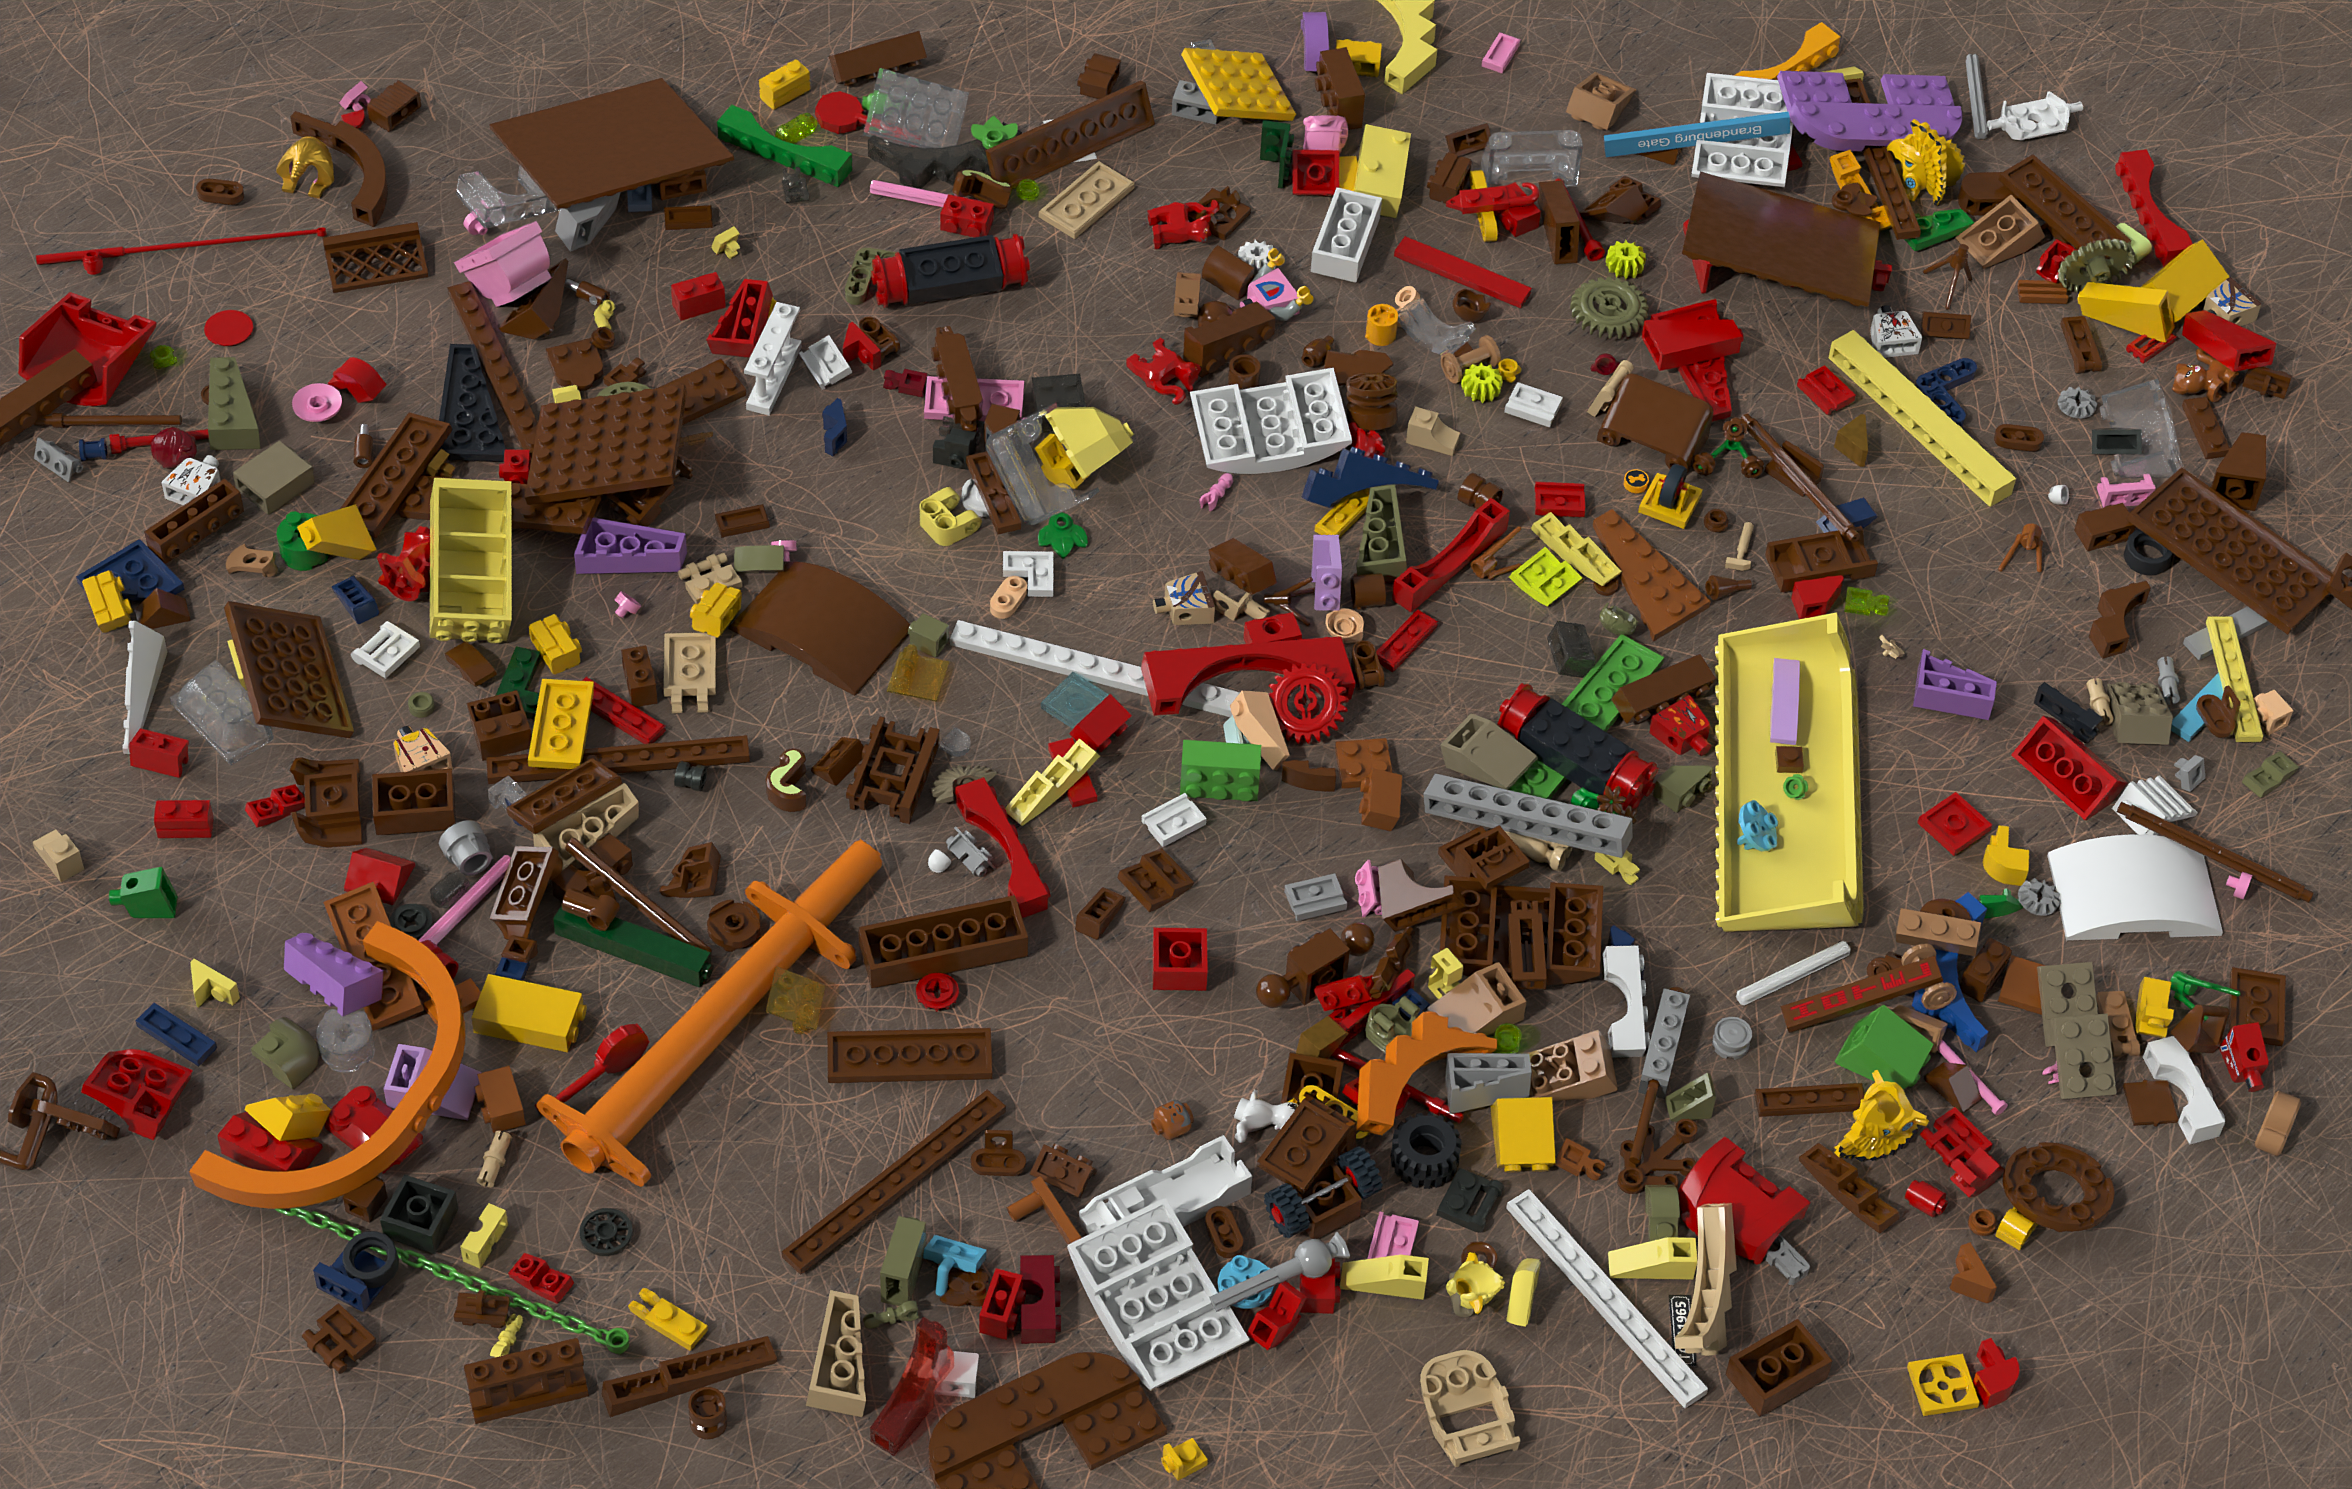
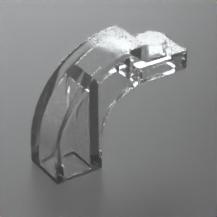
M1423 298L1409 302L1398 311V322L1405 332L1416 343L1439 355L1447 352L1453 354L1470 340L1469 335L1476 330L1472 322L1457 326L1443 323L1432 313Z

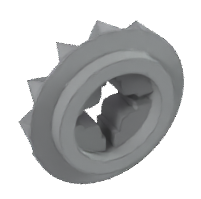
M2069 387L2066 391H2062L2058 398V406L2061 411L2073 418H2087L2095 412L2097 407L2095 395H2090L2089 389L2082 391L2080 387L2077 389ZM2075 399H2080L2081 404L2077 406Z
M2033 878L2031 881L2025 880L2018 890V899L2021 905L2032 914L2039 916L2050 915L2056 911L2060 904L2058 901L2060 894L2054 891V886H2048L2045 880L2041 882L2037 881L2036 878ZM2038 892L2042 894V900H2040L2039 902H2037Z

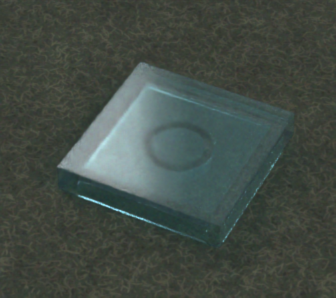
M1072 672L1041 702V709L1069 727L1074 728L1109 694Z

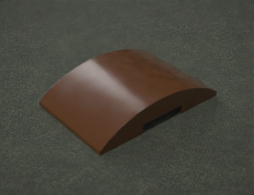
M787 562L784 566V572H778L729 626V630L769 651H772L774 648L783 651L811 666L814 675L855 696L908 636L910 624L882 598L856 581L815 564Z
M1444 876V887L1453 885L1464 896L1466 906L1442 915L1439 952L1448 948L1463 965L1462 975L1470 977L1475 972L1499 962L1511 979L1508 915L1511 914V901L1517 902V909H1521V901H1527L1528 909H1532V901H1538V912L1542 914L1546 986L1578 982L1600 975L1603 886L1550 882V888L1496 884L1486 890L1476 877ZM1520 929L1521 944H1525V941H1528V944H1533L1532 929H1528L1529 940H1522V930Z

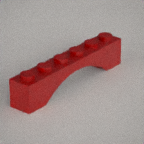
M2147 149L2121 152L2118 163L2115 165L2116 174L2120 176L2123 182L2124 191L2128 193L2131 199L2132 208L2137 211L2139 222L2147 232V239L2152 243L2156 257L2160 259L2162 266L2165 267L2193 243L2187 231L2166 218L2152 199L2149 182L2155 165Z
M1492 498L1487 500L1473 513L1464 528L1446 548L1429 561L1417 566H1410L1394 580L1392 600L1412 613L1507 531L1510 510Z
M984 777L955 787V803L964 820L988 833L1006 853L1012 871L1008 883V896L1015 895L1022 918L1047 910L1048 898L1051 896L1048 885L1045 882H1041L1037 865L1035 863L1031 864L1026 845L1019 842L1015 825H1010L1007 820L1008 815L1005 807L997 802V794L994 787L989 786Z

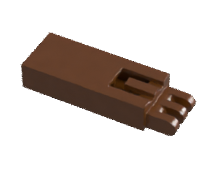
M1511 901V914L1508 915L1511 980L1518 990L1546 989L1542 914L1538 912V901H1532V909L1527 908V901H1521V909H1517L1516 901ZM1520 929L1522 930V940H1529L1528 929H1532L1533 944H1528V941H1525V944H1521Z

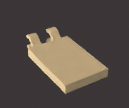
M707 633L665 634L664 696H671L672 713H682V696H697L698 713L708 712V695H716V637Z

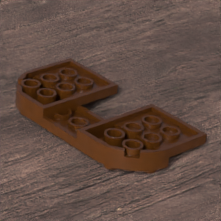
M1097 1352L1075 1353L1060 1358L950 1410L941 1418L932 1432L929 1442V1469L937 1489H1039L1013 1443L1061 1421L1091 1471L1166 1436L1167 1428L1139 1385L1140 1378L1127 1364L1107 1354Z

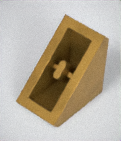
M1860 414L1838 430L1834 448L1859 467L1865 466L1868 453L1865 414Z
M1327 1016L1301 1033L1296 1053L1329 1059L1349 1033L1330 1016Z

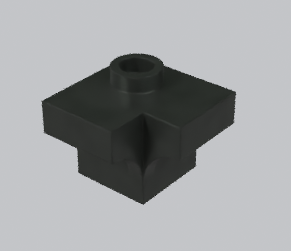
M952 428L950 434H947L945 439L935 440L933 444V463L969 470L966 464V456L975 453L976 432Z

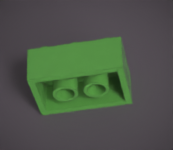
M1183 740L1180 795L1186 793L1187 797L1258 801L1261 745Z

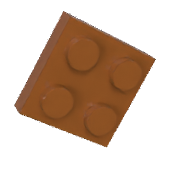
M1386 738L1335 742L1342 789L1361 787L1362 779L1369 775L1372 768L1392 772Z

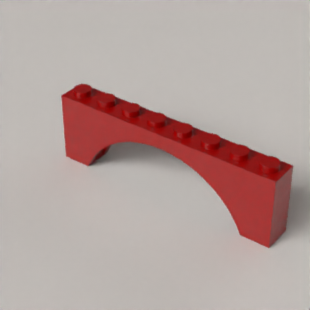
M1341 636L1239 645L1229 644L1214 647L1204 646L1189 649L1179 648L1163 651L1154 650L1144 652L1141 665L1154 716L1179 714L1183 702L1197 686L1212 677L1232 671L1264 670L1284 675L1283 669L1292 672L1293 664L1298 669H1301L1303 662H1306L1308 668L1315 662L1317 670L1325 665L1327 667L1326 674L1330 671H1335L1336 675L1333 680L1336 678L1342 679V684L1338 687H1345L1347 692L1341 696H1345L1349 700L1352 699L1356 684ZM1310 686L1324 698V694L1320 691V689L1314 686Z

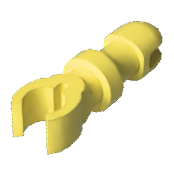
M515 1314L510 1315L506 1322L507 1327L505 1331H501L498 1337L499 1341L493 1346L490 1356L499 1357L509 1354L510 1346L514 1345L516 1341L515 1334L520 1330L523 1323L521 1315H518L517 1318Z

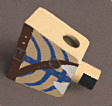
M2229 277L2208 294L2203 310L2243 326L2257 320L2261 303Z
M1203 571L1167 582L1165 584V597L1153 599L1155 613L1169 612L1172 623L1175 625L1214 623L1215 606Z

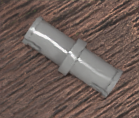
M2167 656L2168 665L2165 664L2164 657L2157 661L2160 673L2158 683L2162 688L2166 704L2170 705V696L2172 697L2173 704L2178 703L2180 700L2177 687L2179 678L2174 670V660Z

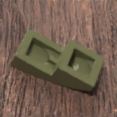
M784 545L735 547V572H784Z
M2279 751L2266 758L2261 767L2246 774L2242 783L2258 797L2262 798L2289 779L2298 770L2299 766Z

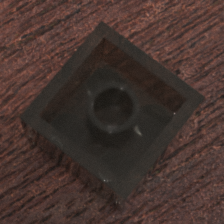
M1080 373L1032 377V403L1038 433L1054 432L1053 427L1043 413V410L1046 408L1086 407Z

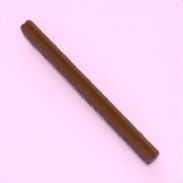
M572 838L567 842L565 850L590 871H595L596 876H600L607 885L673 939L709 951L710 953L712 952L709 946L578 839Z

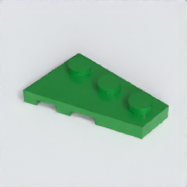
M1962 209L1936 211L1931 216H1920L1917 213L1915 217L1921 230L1920 237L1904 240L1914 251H1918L1960 235L1973 225L1974 221Z

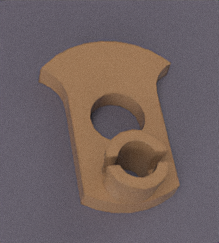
M245 544L236 548L226 560V569L229 574L235 571L262 573L264 577L266 575L271 577L278 571V567L274 563L276 556L273 551L248 549ZM250 558H256L251 563H245Z

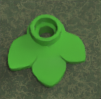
M992 116L984 126L972 124L971 133L976 139L982 141L986 149H989L1016 137L1018 126L1016 123L1003 126L995 116Z

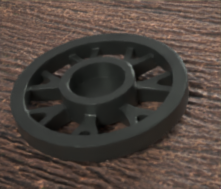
M602 1208L591 1212L584 1218L580 1225L579 1234L582 1245L589 1252L599 1256H611L621 1252L629 1245L633 1230L630 1219L623 1212L613 1208ZM607 1215L608 1220L599 1222L598 1216ZM619 1217L623 1221L616 1226L613 1221ZM588 1223L595 1226L594 1231L586 1229ZM628 1230L627 1236L618 1235L617 1232ZM589 1237H596L597 1240L591 1243L586 1241ZM617 1240L621 1244L614 1248L611 1242ZM599 1244H607L606 1249H598Z

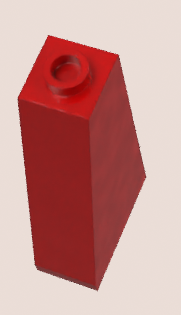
M2206 310L2186 313L2182 335L2231 371L2235 372L2272 365L2276 348L2274 341Z
M1733 319L1644 321L1642 339L1659 371L1739 353L1741 342L1744 340L1742 330L1737 327Z

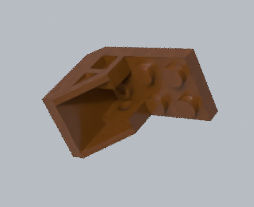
M1308 1096L1302 1100L1258 1159L1257 1167L1280 1181L1288 1183L1295 1190L1304 1194L1329 1159L1332 1158L1336 1162L1340 1155L1356 1148V1123L1315 1098Z

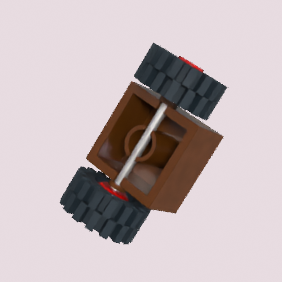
M1358 1146L1340 1155L1337 1158V1164L1332 1158L1329 1159L1304 1194L1295 1190L1288 1183L1267 1192L1264 1195V1204L1267 1205L1265 1208L1270 1213L1269 1218L1273 1220L1274 1227L1278 1228V1232L1281 1235L1283 1234L1285 1238H1290L1305 1230L1311 1239H1318L1359 1218L1362 1200L1380 1192L1383 1187L1381 1183L1382 1178L1378 1175L1380 1173L1379 1169L1375 1167V1161L1370 1159L1371 1155L1368 1152L1366 1153L1364 1148Z

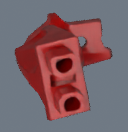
M419 526L415 533L405 532L404 544L399 556H392L388 553H380L377 556L383 572L378 579L379 584L387 587L394 596L404 601H415L421 592L430 591V529Z

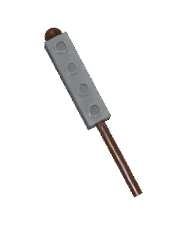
M1680 987L1663 989L1638 1090V1093L1646 1095L1629 1158L1630 1162L1638 1164L1641 1160L1656 1097L1665 1099L1690 997Z

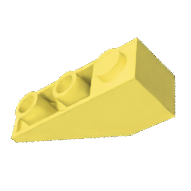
M1667 1237L1609 1251V1278L1693 1280L1697 1266L1696 1238Z
M1394 1255L1344 1262L1342 1265L1340 1289L1423 1300L1429 1258Z

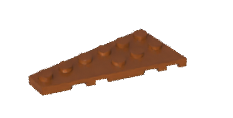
M1613 509L1593 520V528L1603 547L1608 550L1611 556L1610 560L1622 571L1619 577L1634 606L1638 607L1644 625L1648 626L1653 642L1710 607L1711 601Z

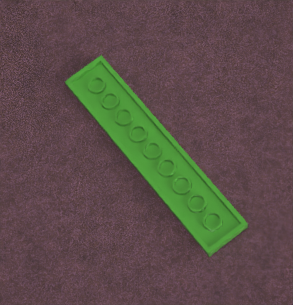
M1620 635L1562 705L1607 732L1621 715L1611 700L1618 689L1657 672L1664 662V657L1634 640ZM1536 760L1508 790L1551 799L1567 778Z

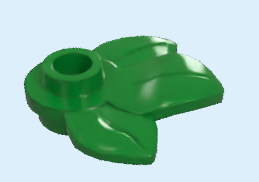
M1063 512L1053 514L1049 519L1048 525L1041 528L1038 534L1039 546L1051 545L1062 559L1070 553L1073 545L1086 548L1088 543L1084 529L1073 524L1072 518ZM1062 521L1065 525L1059 526L1057 522Z

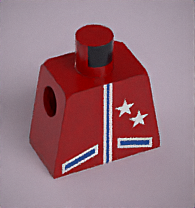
M2259 1022L2233 1026L2219 1047L2232 1081L2235 1083L2246 1082L2249 1092L2259 1091L2264 1088L2261 1076L2269 1066Z

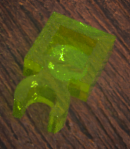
M1848 587L1844 612L1869 616L1871 610L1878 615L1885 616L1888 612V606L1882 605H1888L1890 597L1887 595L1875 597L1872 596V590Z

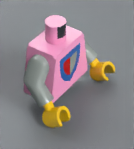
M1272 248L1268 252L1270 262L1263 265L1248 285L1247 299L1240 302V307L1257 301L1276 318L1275 320L1287 321L1292 316L1300 313L1303 303L1305 305L1311 304L1313 296L1306 286L1300 287L1296 292L1280 269H1274L1275 265H1282L1285 258L1282 253L1278 255L1279 251L1276 248Z

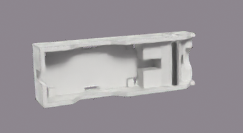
M1223 1135L1200 1146L1191 1157L1162 1171L1150 1170L1094 1197L1084 1209L1079 1211V1223L1086 1234L1089 1235L1166 1198L1184 1227L1206 1216V1213L1212 1207H1225L1251 1194L1252 1175L1241 1160L1237 1161L1236 1167L1234 1162L1235 1151ZM1108 1198L1109 1201L1104 1203L1103 1200Z

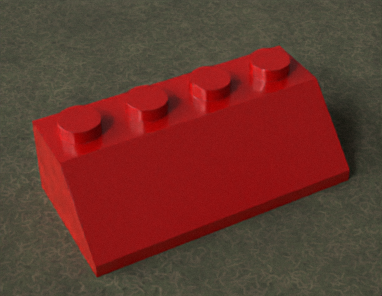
M2042 716L2011 754L2086 821L2110 805L2128 784L2073 734L2051 717Z

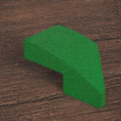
M2007 888L2003 890L2002 895H1980L1978 899L1987 908L1984 919L2005 916L2023 909L2019 899L2014 898L2011 895V891Z

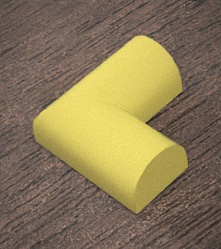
M1527 1258L1518 1265L1515 1271L1506 1318L1509 1323L1526 1327L1530 1321L1533 1297L1538 1283L1541 1264L1539 1259Z

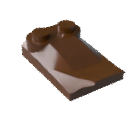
M515 846L489 918L500 928L504 939L509 940L511 935L528 939L549 880L559 876L562 872L563 860L558 856L559 851L555 848Z

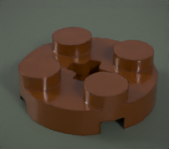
M725 900L711 909L707 920V932L715 944L723 947L725 951L733 952L738 948L748 946L759 937L760 916L757 909L748 902L743 901L742 904L734 903V900ZM730 921L733 923L739 922L737 927H729Z

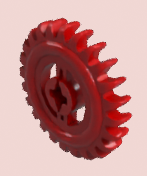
M1303 662L1301 669H1298L1293 664L1292 672L1283 669L1284 677L1275 676L1278 684H1269V688L1273 692L1268 693L1282 734L1287 731V741H1290L1295 735L1297 744H1300L1302 738L1305 737L1307 744L1310 745L1311 738L1314 736L1320 743L1321 733L1330 738L1328 729L1332 728L1338 731L1335 721L1344 722V718L1339 713L1348 712V709L1341 705L1349 702L1347 697L1341 696L1347 692V689L1345 687H1338L1342 684L1341 678L1333 680L1336 675L1335 671H1330L1326 674L1327 667L1325 665L1317 670L1315 662L1312 663L1310 668L1307 667L1306 662ZM1310 686L1320 689L1325 698L1324 708L1315 718L1312 717L1318 713L1320 705L1316 695L1310 691ZM1298 687H1301V691L1296 694L1294 704L1302 719L1294 717L1288 708L1289 697ZM1307 696H1308V698H1309V700H1310L1311 703H1309L1308 708H1307V712H1306V710H1305V708H1304V705L1306 704Z

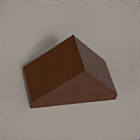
M158 588L135 609L137 622L150 629L191 621L186 599Z
M1943 1062L1924 1076V1080L1962 1114L1982 1099L1968 1065Z

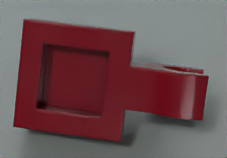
M904 369L903 374L892 370H886L883 388L892 390L899 387L898 393L922 397L928 373Z

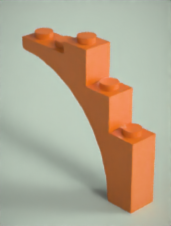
M1428 1011L1421 1013L1412 1022L1411 1037L1408 1035L1396 1036L1386 1045L1385 1061L1373 1059L1360 1069L1357 1130L1383 1135L1393 1126L1396 1105L1402 1089L1416 1070L1431 1062L1447 1058L1448 1053H1493L1497 1049V1039L1487 1037L1483 1033L1473 1034L1465 1032L1458 1027L1448 1028V1017L1439 1016L1436 1012Z

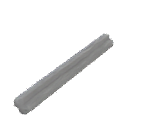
M1968 54L1966 69L1974 134L1976 139L1984 140L1987 138L1988 129L1979 57L1976 54Z

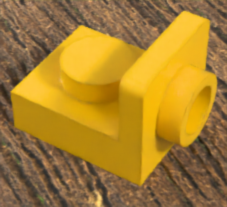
M1193 1438L1174 1448L1169 1443L1163 1446L1162 1464L1168 1473H1173L1177 1481L1207 1466L1208 1459Z

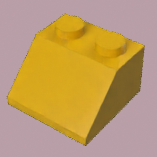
M312 1093L308 1095L276 1097L248 1104L244 1109L279 1141L318 1137L331 1111L323 1103L321 1097Z

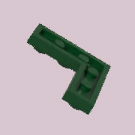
M516 646L496 695L517 690L526 717L535 720L539 693L528 691V688L540 662L541 652Z

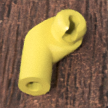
M605 300L594 312L593 317L598 328L606 327L611 330L608 320L613 315V310L615 309V304L611 300Z

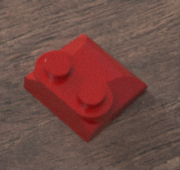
M1293 150V195L1334 196L1336 188H1339V150Z

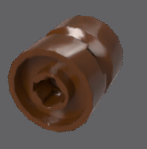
M1471 473L1462 483L1457 499L1469 507L1475 505V508L1478 509L1490 498L1500 504L1504 490L1494 483L1489 482L1486 484L1485 478L1476 473Z
M702 1387L694 1391L688 1400L692 1432L697 1437L705 1440L719 1437L725 1432L727 1427L726 1399L723 1393L713 1387Z

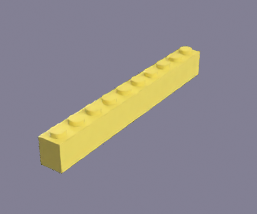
M1852 330L1832 341L1829 359L1989 507L2012 495L2016 481L2013 474L2006 470L1994 456L1984 450L1976 440L1972 439L1943 410L1937 407L1913 382L1909 381L1895 366L1890 364L1880 352L1867 343L1865 338Z

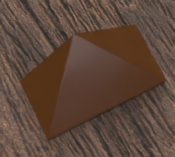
M1488 123L1457 130L1445 136L1449 152L1458 156L1494 145Z

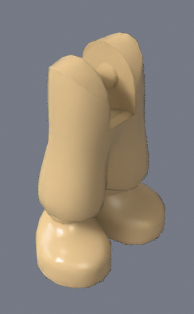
M1505 831L1524 855L1536 862L1548 863L1551 869L1559 872L1564 867L1566 858L1570 856L1573 848Z

